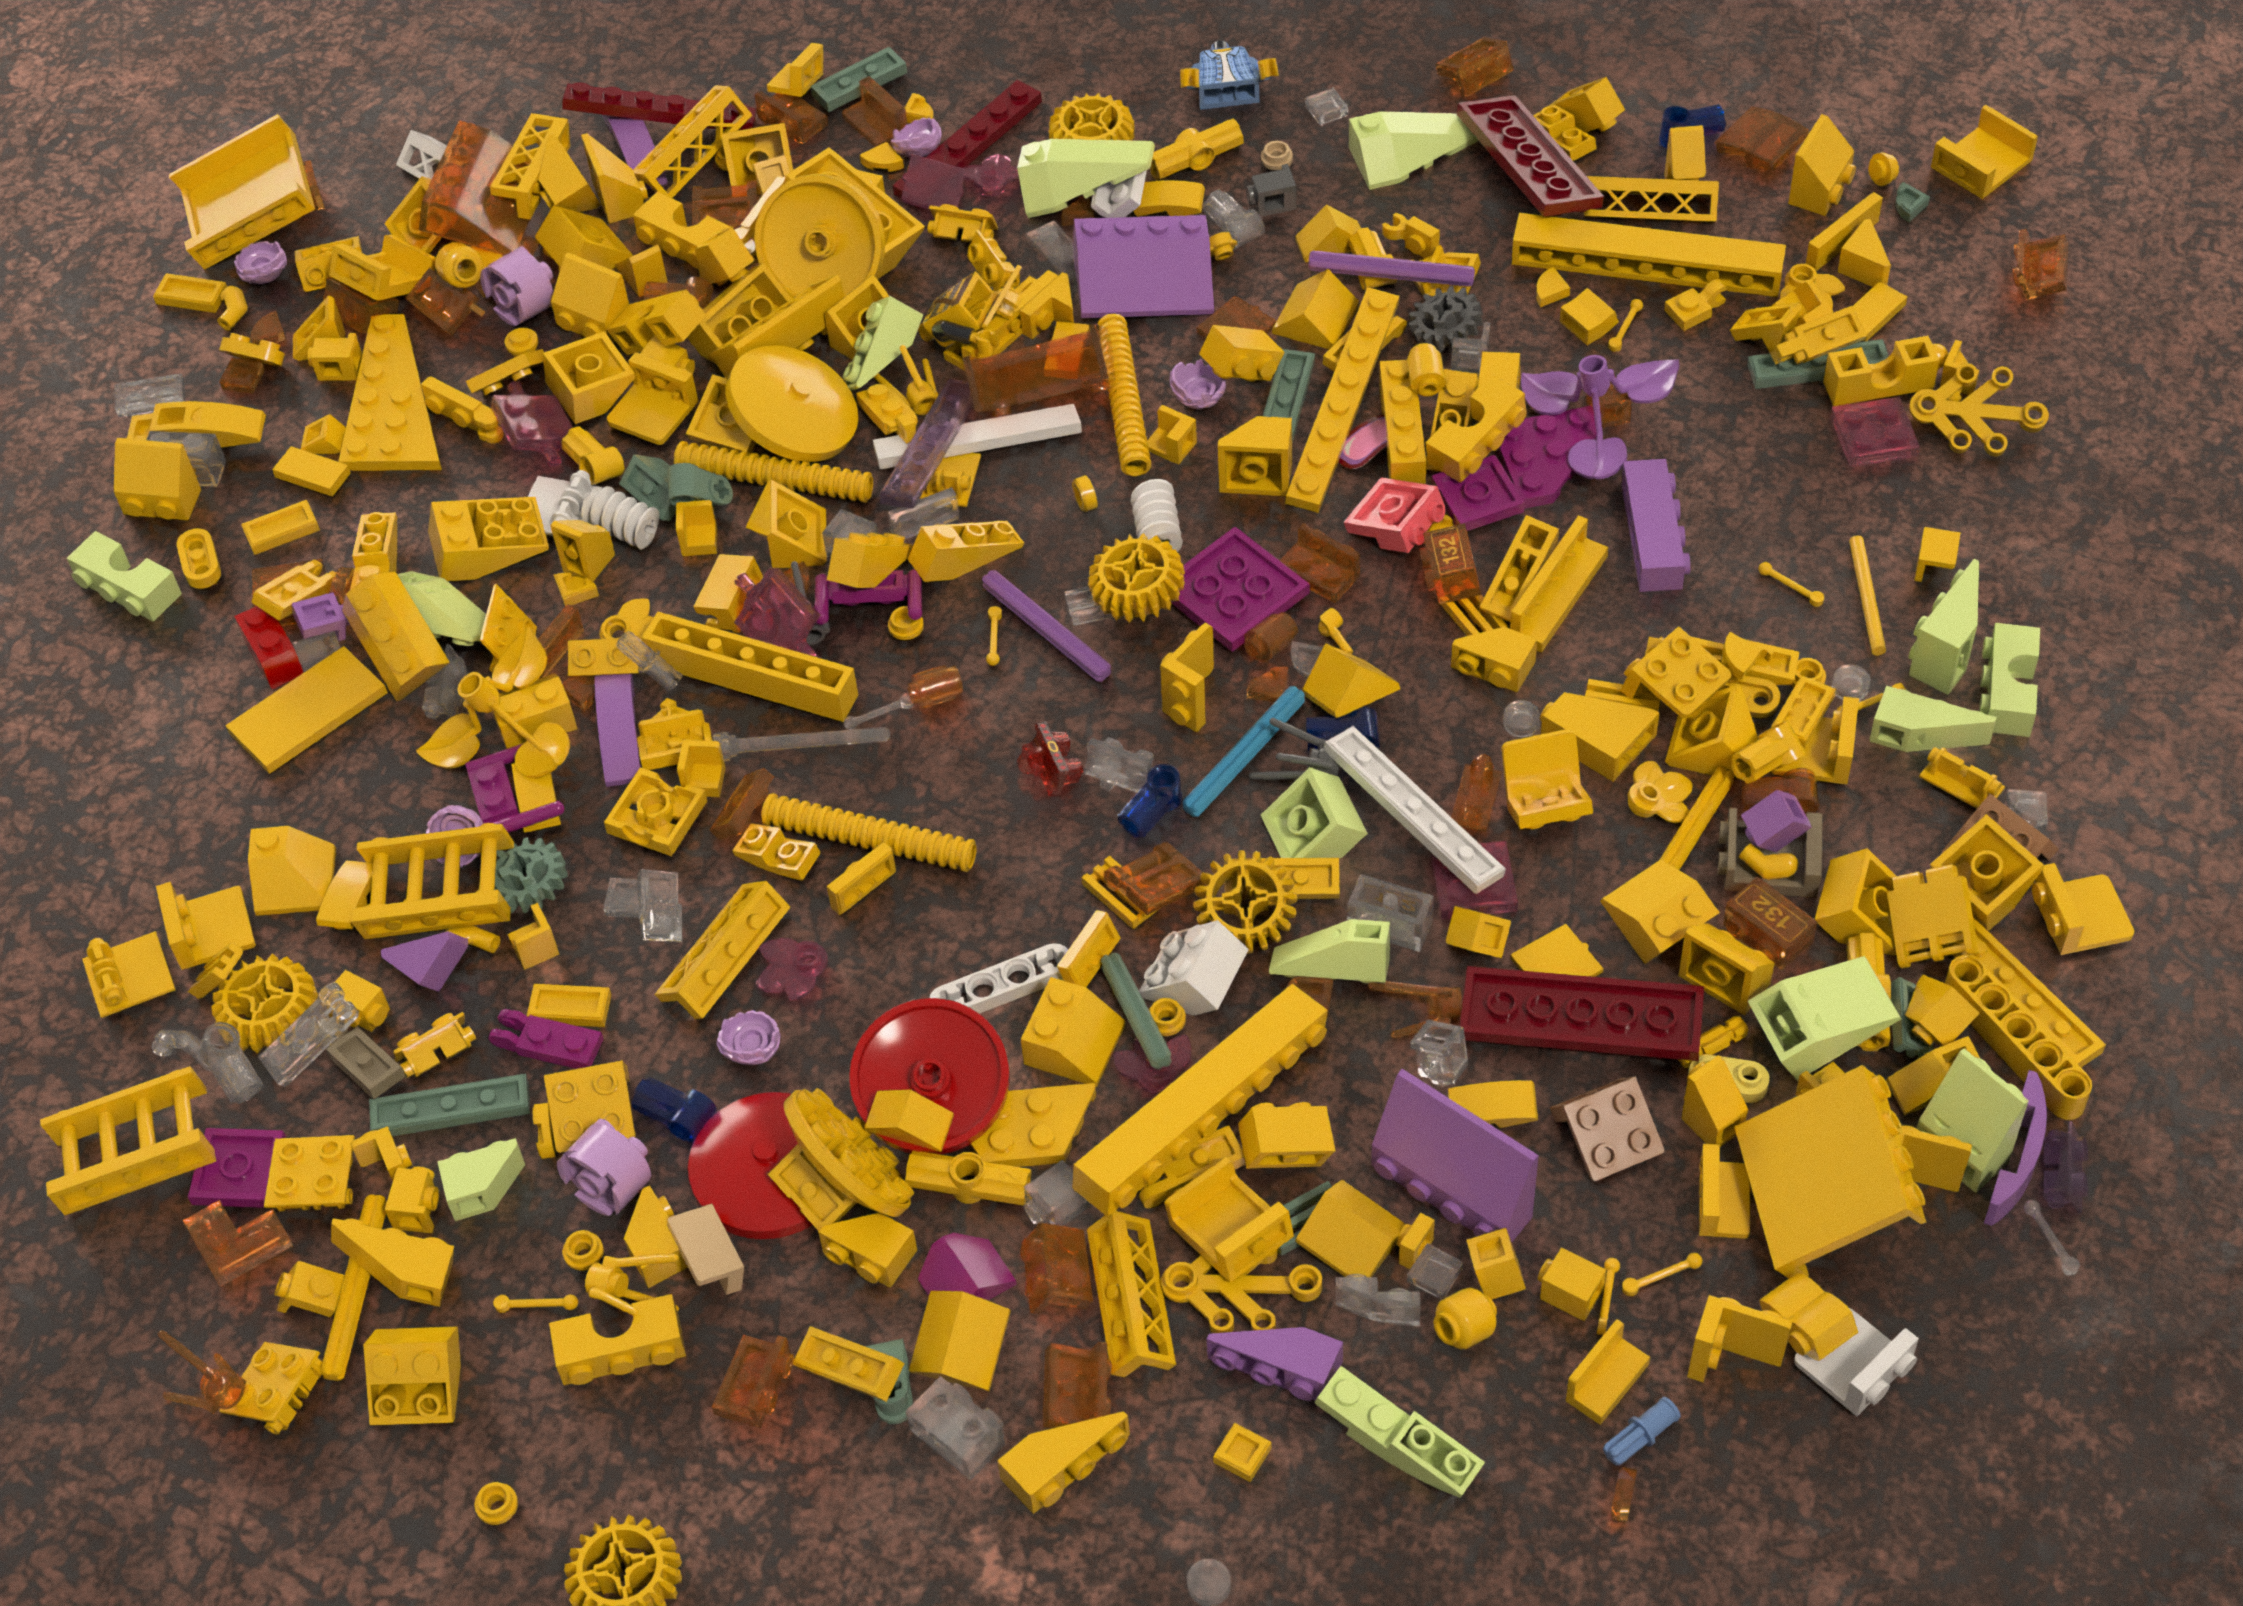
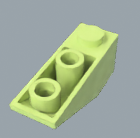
M891 296L871 304L866 313V320H868L866 327L858 336L854 345L856 350L855 356L843 374V379L851 391L861 388L901 354L899 349L901 345L909 348L913 344L923 317L922 313Z
M1886 686L1874 717L1869 741L1904 752L1932 750L1934 747L1941 749L1942 747L1956 748L1988 745L1991 742L1997 717L1952 705L1942 700L1917 695L1907 690Z
M1350 919L1274 947L1269 974L1283 975L1285 977H1317L1324 980H1358L1363 983L1386 982L1390 961V922Z

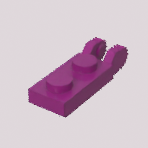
M506 1008L505 1010L502 1009L498 1015L499 1023L510 1029L522 1031L520 1037L511 1031L497 1028L491 1030L488 1036L490 1043L496 1047L517 1052L520 1056L574 1069L592 1066L604 1040L600 1031L532 1015L527 1017L520 1011H512Z

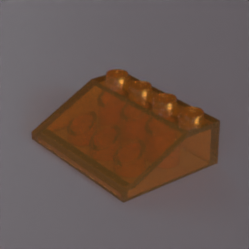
M459 120L422 200L419 231L501 255H506L519 248L531 220L518 218L516 199L494 196L490 192V186L513 145L491 129ZM523 162L514 166L516 169H519L529 164ZM515 180L503 185L518 187L519 183Z

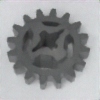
M1450 286L1447 292L1442 293L1440 288H1437L1435 291L1436 295L1432 297L1428 294L1423 295L1424 303L1415 302L1414 307L1416 311L1409 313L1411 320L1409 326L1412 335L1415 336L1417 344L1428 343L1436 345L1439 352H1442L1447 345H1450L1452 350H1455L1457 348L1456 343L1460 341L1468 344L1467 336H1477V326L1483 325L1481 317L1483 312L1480 302H1477L1474 293L1467 295L1466 288L1460 289L1457 293L1454 291L1453 286Z

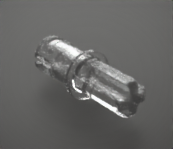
M630 631L625 632L618 639L617 648L639 666L638 671L640 673L646 672L666 692L676 687L678 682L675 679L679 681L683 675L660 657L658 649L653 651Z

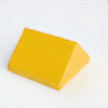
M1326 269L1296 285L1272 328V334L1330 349L1343 337L1359 307V300L1329 269Z
M874 274L870 275L824 313L830 347L852 361L856 353L854 349L855 342L864 331L868 322L866 320V313L873 302L889 297Z
M1325 643L1302 690L1308 699L1337 719L1400 690V685L1366 660Z
M1340 1180L1324 1192L1295 1242L1363 1289L1395 1247L1398 1236L1406 1224L1344 1180Z
M930 1291L909 1372L989 1392L1011 1310L963 1291Z

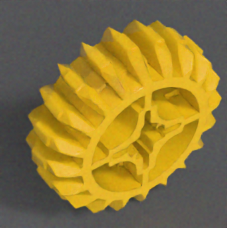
M1086 93L1082 98L1074 95L1071 102L1065 100L1062 102L1061 107L1055 108L1054 114L1050 116L1048 132L1049 139L1133 141L1135 125L1129 107L1123 106L1122 100L1114 101L1111 95L1104 98L1101 97L1100 93H1097L1096 96H1089Z
M1144 532L1137 539H1134L1129 534L1127 540L1121 542L1115 538L1114 546L1103 545V554L1094 555V564L1089 566V589L1092 592L1093 601L1096 605L1100 606L1105 615L1111 613L1116 621L1125 616L1129 623L1134 617H1139L1144 622L1146 616L1150 614L1158 618L1160 609L1170 610L1171 601H1179V591L1184 590L1185 570L1179 553H1177L1176 549L1172 548L1169 541L1161 542L1157 535L1148 540Z
M1240 850L1238 851V860L1233 862L1231 856L1226 853L1223 855L1225 866L1221 867L1217 862L1212 861L1210 868L1214 875L1203 872L1200 875V879L1206 886L1195 887V895L1202 898L1193 902L1194 910L1202 912L1197 916V923L1202 925L1218 920L1238 940L1245 944L1249 949L1247 954L1253 953L1252 943L1259 942L1262 950L1268 949L1266 938L1270 937L1276 943L1281 941V935L1277 928L1289 931L1291 923L1285 918L1296 917L1297 911L1290 905L1298 901L1297 894L1288 892L1294 887V881L1289 878L1283 879L1287 873L1284 866H1280L1272 871L1275 859L1271 856L1262 864L1260 863L1261 855L1258 851L1253 853L1252 860H1246L1245 851ZM1249 876H1255L1266 881L1274 889L1275 893H1268L1267 889L1261 890L1253 887ZM1232 878H1238L1235 889L1222 893V897H1216L1217 892L1224 883ZM1243 887H1246L1247 896H1250L1248 917H1245L1244 908H1241ZM1276 906L1275 911L1267 921L1257 927L1253 926L1254 918L1258 913L1269 911V907ZM1215 911H1224V914H1234L1241 920L1242 929L1228 925L1220 919Z
M273 953L267 961H263L258 955L255 962L249 965L242 960L241 969L238 971L232 970L228 975L229 980L222 982L218 986L219 991L212 993L214 1002L211 1006L212 1015L216 1020L215 1024L219 1032H222L225 1039L231 1045L236 1043L242 1051L251 1046L252 1050L257 1054L264 1046H267L274 1053L276 1044L281 1042L289 1047V1038L292 1036L302 1038L303 1031L301 1027H311V1016L318 1014V1006L316 1004L319 1001L318 992L314 986L315 983L312 976L305 971V968L299 962L293 963L288 956L279 961L278 957ZM279 987L290 989L293 992H285L284 989H279ZM238 1014H245L251 1020L240 1018Z
M628 1514L623 1524H618L617 1519L611 1516L609 1527L604 1529L594 1522L593 1530L595 1534L592 1537L580 1534L579 1541L583 1548H570L569 1555L573 1562L565 1564L564 1572L568 1579L565 1580L564 1587L566 1592L570 1594L569 1601L572 1606H667L664 1599H677L678 1592L674 1585L682 1583V1574L678 1569L682 1564L680 1554L675 1552L677 1549L675 1541L671 1537L666 1538L665 1529L660 1525L653 1528L651 1521L646 1517L636 1525L634 1517ZM626 1548L641 1549L650 1553V1555L645 1556L644 1552L637 1554L629 1553L626 1551ZM608 1555V1557L600 1563V1561ZM622 1561L626 1567V1575H624L625 1586H623L621 1581V1572H623ZM648 1583V1585L638 1593V1590L643 1585ZM602 1591L603 1595L615 1593L621 1599H606L597 1595L596 1592Z

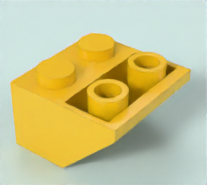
M458 1327L376 1329L363 1344L370 1425L453 1423L455 1420L461 1369Z

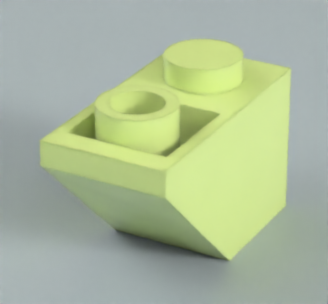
M516 1138L508 1141H497L488 1147L468 1153H456L448 1159L438 1161L446 1200L454 1220L458 1221L485 1213L497 1207L525 1166Z

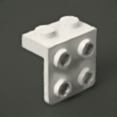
M1849 1308L1853 1313L1858 1333L1820 1361H1816L1808 1355L1801 1356L1796 1353L1794 1363L1854 1415L1858 1416L1870 1403L1875 1405L1884 1397L1889 1390V1384L1897 1376L1902 1378L1912 1369L1917 1361L1914 1353L1919 1338L1904 1328L1891 1341L1853 1309Z

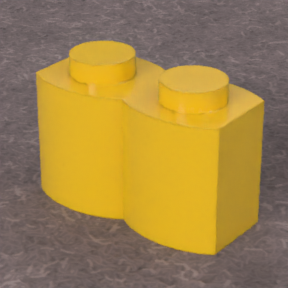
M1797 1272L1759 1300L1762 1311L1770 1310L1780 1314L1784 1319L1792 1321L1788 1341L1792 1348L1801 1356L1808 1355L1812 1359L1820 1361L1858 1333L1853 1313L1848 1306L1833 1294L1824 1292L1817 1283L1802 1273Z

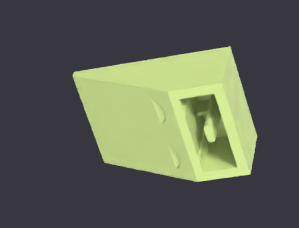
M1973 559L1965 571L1962 569L1957 571L1951 582V589L1947 594L1941 592L1934 602L1932 613L1929 617L1924 615L1918 621L1913 635L1917 636V640L1908 656L1912 660L1909 675L1947 695L1967 670L1978 625L1979 561Z
M413 571L397 574L435 638H441V635L452 637V643L464 646H472L474 641H480L486 613L447 580Z
M1865 956L1781 980L1748 1000L1781 1063L1797 1081L1799 1075L1803 1072L1808 1071L1811 1073L1901 1020L1899 1013Z
M1962 1049L1920 1117L1917 1129L1921 1132L1941 1137L1952 1136L1961 1142L1972 1145L1962 1182L1977 1193L1999 1173L2000 1169H2004L2009 1164L2029 1100L2023 1096L2022 1092L2015 1085L2006 1083L1995 1074L1984 1060L1974 1057L1966 1049Z

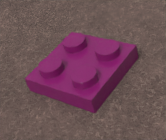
M1496 455L1484 458L1479 469L1473 474L1470 473L1461 483L1443 472L1431 476V485L1438 486L1445 509L1459 533L1523 513L1525 510L1524 500Z
M206 1128L204 1136L215 1149L216 1162L195 1169L188 1193L190 1203L192 1205L265 1208L264 1202L275 1139L286 1138L284 1131Z

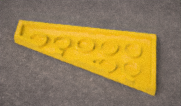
M371 314L338 461L348 465L350 471L442 470L404 314Z

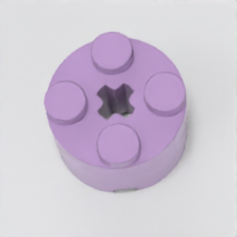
M523 246L489 264L480 273L481 286L486 298L493 297L497 306L493 307L494 311L509 325L517 326L520 323H524L552 306L553 289L550 280L553 279L552 271L545 262L539 263Z
M598 1119L557 1161V1169L564 1183L567 1184L572 1180L579 1189L574 1195L592 1210L606 1216H610L614 1211L616 1215L620 1213L651 1179L650 1167L644 1158L648 1154L645 1145L635 1137L627 1139L604 1119Z

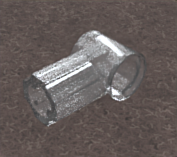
M1218 189L1210 193L1209 198L1203 203L1204 212L1221 228L1222 232H1229L1232 239L1237 241L1234 249H1238L1265 234L1264 223L1257 211L1254 209L1245 210L1227 192H1222Z
M223 1022L213 1023L208 1026L203 1035L197 1053L198 1062L204 1069L214 1074L231 1103L237 1102L240 1104L248 1101L262 1090L263 1083L240 1048V1036L235 1027ZM213 1045L220 1046V1047H222L223 1049H218V1048L214 1047Z

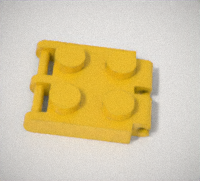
M1950 864L1926 870L1927 883H1925L1923 873L1920 872L1893 877L1894 890L1888 891L1887 897L1897 961L1901 969L1911 966V963L1933 959L1934 962L1944 960L1946 955L1967 952L1968 955L1978 953L1967 878L1961 875L1958 876L1956 865ZM1949 944H1960L1956 946L1943 948V946ZM1916 951L1922 952V953H1917V954H1912V955H1910L1911 952H1916Z

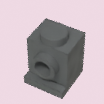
M1288 164L1281 165L1282 170L1253 175L1252 185L1246 186L1248 204L1255 206L1258 217L1297 210L1296 184Z

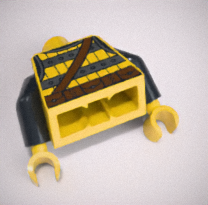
M974 271L933 302L923 323L919 325V335L926 342L936 339L943 347H947L955 342L967 345L974 342L977 343L981 355H992V346H998L993 330L983 329L977 333L975 331L981 328L992 304L996 301L1003 288L994 291V287H989L981 276ZM1009 288V290L1017 294L1014 288Z

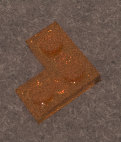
M220 1200L183 1220L220 1287L293 1247L288 1234L273 1209L237 1229L234 1227Z

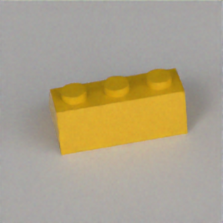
M764 262L747 270L748 272L743 277L733 282L703 309L707 316L687 338L704 358L716 364L710 355L711 352L791 299V296Z
M395 571L370 574L346 593L342 612L396 701H401L450 663Z

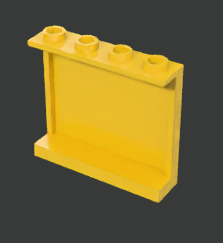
M278 114L169 174V178L181 190L192 238L184 242L186 251L204 270L315 210L296 135Z
M1863 1065L1734 1127L1774 1269L1787 1278L1792 1277L1797 1272L1809 1276L1806 1263L1908 1216L1919 1224L1926 1223L1922 1206L1925 1205V1198L1919 1186L1913 1181L1910 1172L1914 1168V1164L1909 1152L1902 1146L1899 1134L1902 1133L1901 1123L1889 1106L1888 1098L1891 1097L1889 1086L1881 1075L1876 1076Z

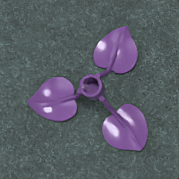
M1590 355L1580 361L1577 376L1561 371L1541 374L1522 373L1521 387L1529 407L1543 415H1557L1565 412L1570 402L1578 401L1581 389L1592 397L1596 440L1585 439L1576 443L1568 453V462L1570 468L1580 476L1588 479H1604L1613 476L1621 470L1623 462L1627 460V448L1620 438L1603 439L1599 397L1607 392L1611 382L1619 393L1628 392L1629 399L1635 403H1654L1660 401L1672 391L1680 365L1679 359L1640 363L1625 368L1616 378L1614 370H1608L1607 361L1604 357Z

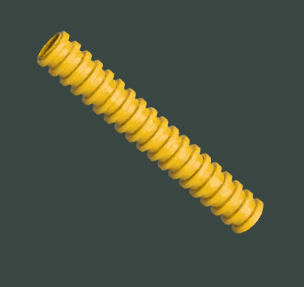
M1108 314L1098 321L1097 329L1120 467L1127 476H1141L1150 470L1151 459L1127 321L1119 314Z
M681 441L674 453V464H694L703 470L722 475L723 477L726 476L728 480L736 478L738 482L747 480L748 483L753 484L757 481L758 485L763 486L772 479L784 487L787 486L792 491L796 488L799 492L808 490L810 494H815L818 491L820 496H825L828 493L832 498L839 495L840 499L849 497L851 501H856L859 498L862 503H866L870 499L873 491L874 481L870 472L862 474L860 470H854L852 473L848 468L841 471L840 467L836 466L831 469L829 465H823L821 468L818 463H814L811 466L809 462L804 461L800 464L796 460L790 462L788 458H782L780 461L777 456H773L770 459L768 455L764 454L759 457L757 453L749 455L747 451H742L739 454V451L735 449L729 452L727 448L719 450L717 446L709 448L705 444L699 447L697 443H690L689 445L686 441Z
M775 793L769 794L762 806L761 819L765 826L773 824L774 827L780 829L784 826L786 831H793L795 829L799 834L806 831L808 836L817 834V837L820 839L828 836L830 841L834 842L839 839V842L842 844L850 841L852 846L856 847L861 844L863 849H868L871 846L873 850L882 842H885L892 848L895 856L901 857L905 854L907 859L916 857V860L919 862L927 859L929 864L933 865L938 862V865L941 867L949 864L951 869L956 870L960 867L962 872H968L976 858L977 846L975 840L968 839L964 841L962 836H957L954 839L953 835L949 833L942 836L940 831H935L932 834L930 829L925 828L920 831L918 826H912L910 829L908 824L902 823L898 826L896 821H890L888 824L887 820L883 818L876 821L874 816L865 818V815L862 813L854 816L852 811L843 813V810L840 808H836L833 811L831 806H824L822 808L818 803H814L811 806L809 801H802L800 803L796 798H792L789 801L787 796H780L778 798V795Z

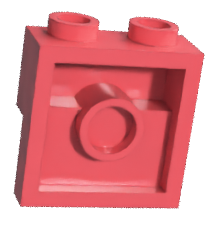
M1380 478L1347 517L1344 525L1348 533L1375 537L1381 549L1409 553L1415 545L1424 543L1427 530L1434 522L1442 521L1445 515V505L1438 486Z

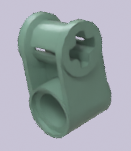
M677 463L668 467V502L670 505L676 507L677 502L710 500L713 506H724L731 502L733 490L730 482L722 475L711 473L690 463Z
M903 1338L865 1346L895 1357L905 1363L887 1402L874 1397L873 1400L877 1414L883 1422L899 1424L906 1421L913 1412L914 1403L909 1381V1363Z

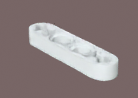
M1061 944L1045 945L939 986L933 990L929 998L955 1001L972 1008L980 1014L1044 989L1050 977L1064 981L1058 968L1054 967L1052 963H1048V961L1055 959L1059 963L1068 949ZM1034 965H1037L1038 971H1041V974L1036 975ZM1015 971H1025L1029 974V978L1023 983H1013L1008 979L1010 974ZM983 984L989 985L994 989L987 997H977L972 993L975 987ZM962 993H966L967 1003H964V998L961 997Z

